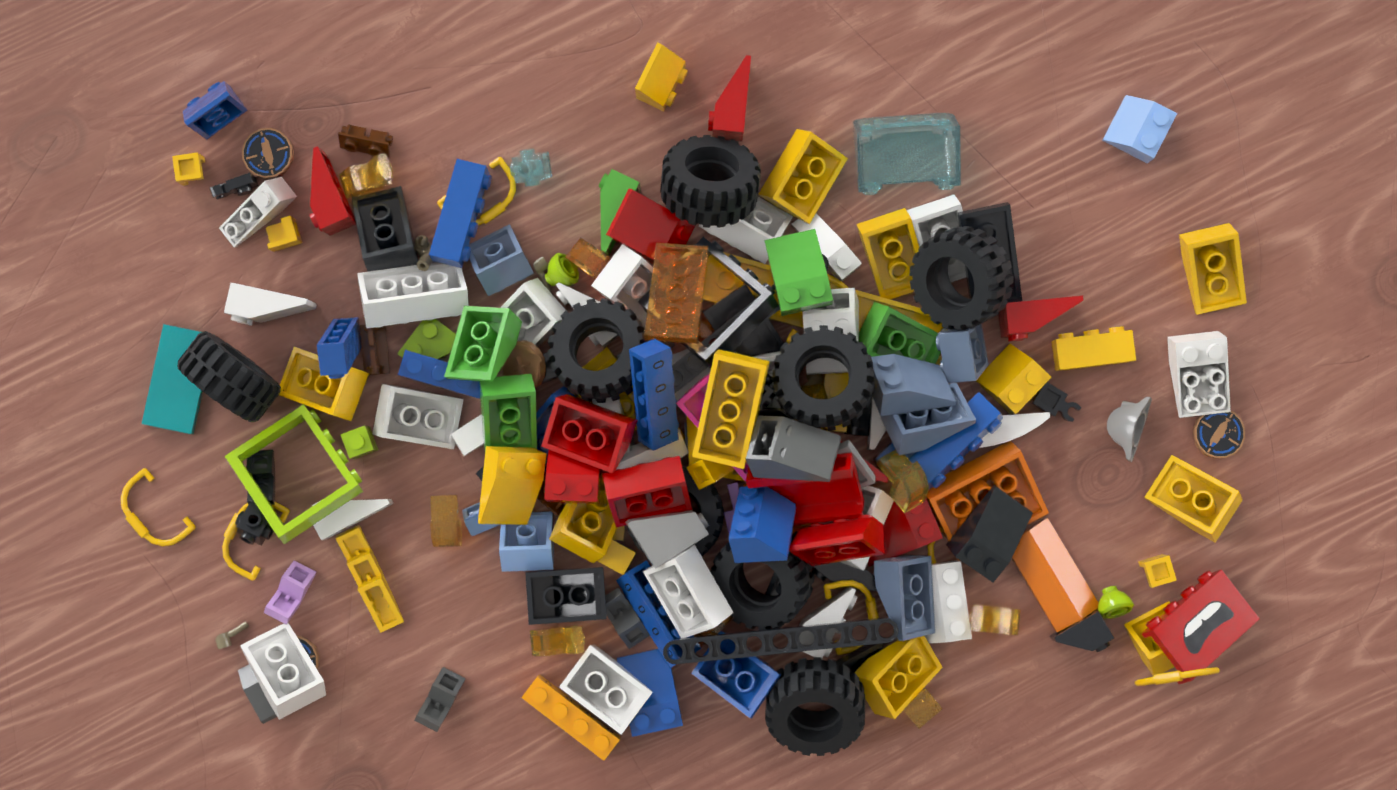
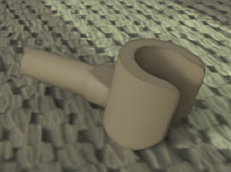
M540 257L534 261L533 267L543 285L552 292L544 274V271L548 269V263L544 257Z
M245 621L233 630L219 634L215 639L218 649L231 646L230 637L248 628V623Z

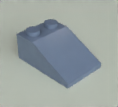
M896 354L871 357L875 378L872 397L880 416L956 405V400L940 365Z
M957 382L949 384L956 400V405L881 416V420L898 455L923 451L976 423V418Z
M903 555L874 561L875 587L888 617L898 626V640L904 641L934 634L935 619L931 556Z

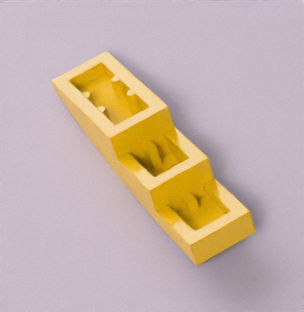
M360 525L336 535L335 539L347 560V566L358 585V591L380 633L403 623L404 619Z

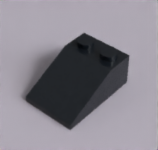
M398 186L352 197L362 258L367 271L416 265L418 255L402 187Z
M993 485L947 542L946 546L956 558L994 583L1010 563L1033 513Z
M603 567L527 571L525 573L529 625L607 619Z

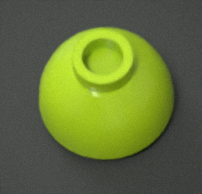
M556 253L549 261L545 279L551 286L561 283L568 287L579 281V272L575 263L567 255Z
M1110 586L1102 590L1103 596L1098 604V611L1102 618H1117L1129 613L1133 609L1134 604L1131 598L1124 592L1119 591L1117 586Z

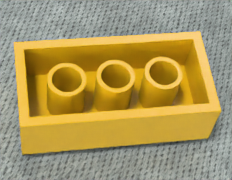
M719 349L715 352L692 457L741 469L745 468L747 464L745 458L758 418L770 361Z

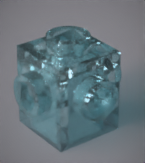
M525 149L519 151L520 155L512 158L510 171L511 175L515 177V183L524 182L525 187L539 185L541 180L552 177L548 151L535 153V149Z

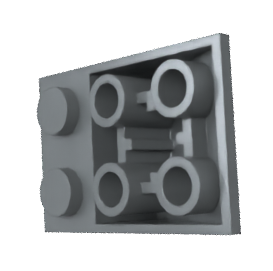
M758 416L745 459L753 477L830 482L841 436L786 417Z

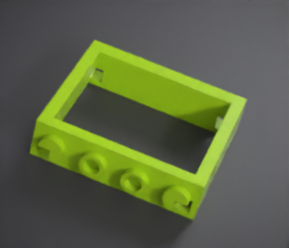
M304 404L225 455V458L284 544L363 492L358 485L362 480L355 469L348 470L345 466L349 462L341 449L335 451L331 445L335 440L327 429L324 431L320 429L318 424L322 421L314 409L308 411ZM303 421H306L347 481V484L284 525L243 464V461Z

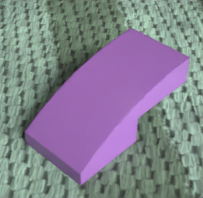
M738 483L727 485L733 510L724 512L729 534L739 492Z

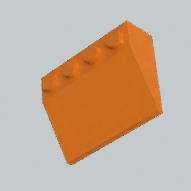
M1008 441L944 475L946 479L939 487H932L930 490L925 486L920 488L924 491L932 513L947 541L952 538L993 485L1033 513L1028 524L1049 514L1021 450L1012 441Z

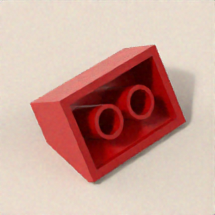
M565 394L555 398L541 447L614 473L631 444L638 420Z
M680 456L666 457L651 463H641L625 469H616L614 473L602 474L607 500L616 528L626 526L625 522L633 518L692 510Z
M860 515L858 519L854 520L837 519L833 523L825 525L814 523L808 528H802L798 531L790 544L789 551L811 566L883 555V524L872 515Z

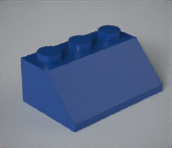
M739 487L729 534V543L734 562L787 560L796 504L769 487Z

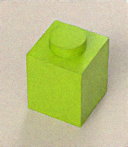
M362 426L340 434L349 459H357L378 451L370 426Z

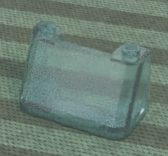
M932 113L862 118L853 121L858 192H863L865 195H874L883 188V184L933 181L935 185L939 186V189L943 190L953 189L954 186L961 185L960 125L953 114Z

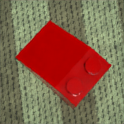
M749 55L745 56L715 103V111H709L708 131H713L712 137L723 136L726 140L743 141L751 56Z
M317 146L313 148L310 207L313 213L309 215L315 228H319L321 232L324 231L331 236L356 225V220L328 155Z
M629 188L606 235L623 244L650 263L670 270L679 261L695 225L689 224L685 219L683 221L676 217L675 213L672 214L667 208Z
M1083 295L1007 303L1005 308L999 311L998 314L1001 338L1008 337V342L1027 339L1028 334L1035 332L1084 301Z
M548 450L544 500L559 503L600 504L602 469Z
M918 490L893 501L883 525L884 554L871 556L867 564L872 566L876 560L896 557L943 538L923 490Z

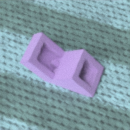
M293 561L281 577L278 590L266 605L264 613L287 625L299 608L316 575V571Z

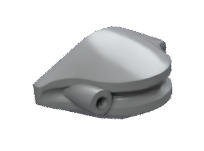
M1145 397L1138 403L1123 400L1121 407L1115 409L1107 421L1109 435L1115 443L1124 449L1126 458L1130 462L1133 461L1151 405V397Z

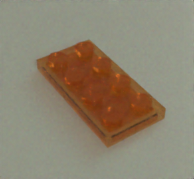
M656 243L644 332L645 340L657 339L658 341L698 343L709 252L708 246Z

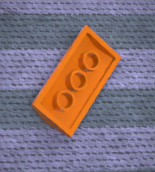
M1045 518L1024 531L1012 559L1055 631L1059 632L1081 621L1095 611L1099 603L1049 519Z

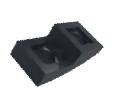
M260 450L247 458L246 468L269 503L275 505L274 451ZM247 491V503L249 505L251 500H254Z

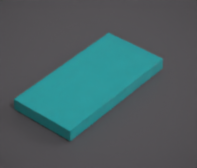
M163 324L141 424L194 434L203 392L178 370L177 365L179 358L201 332Z

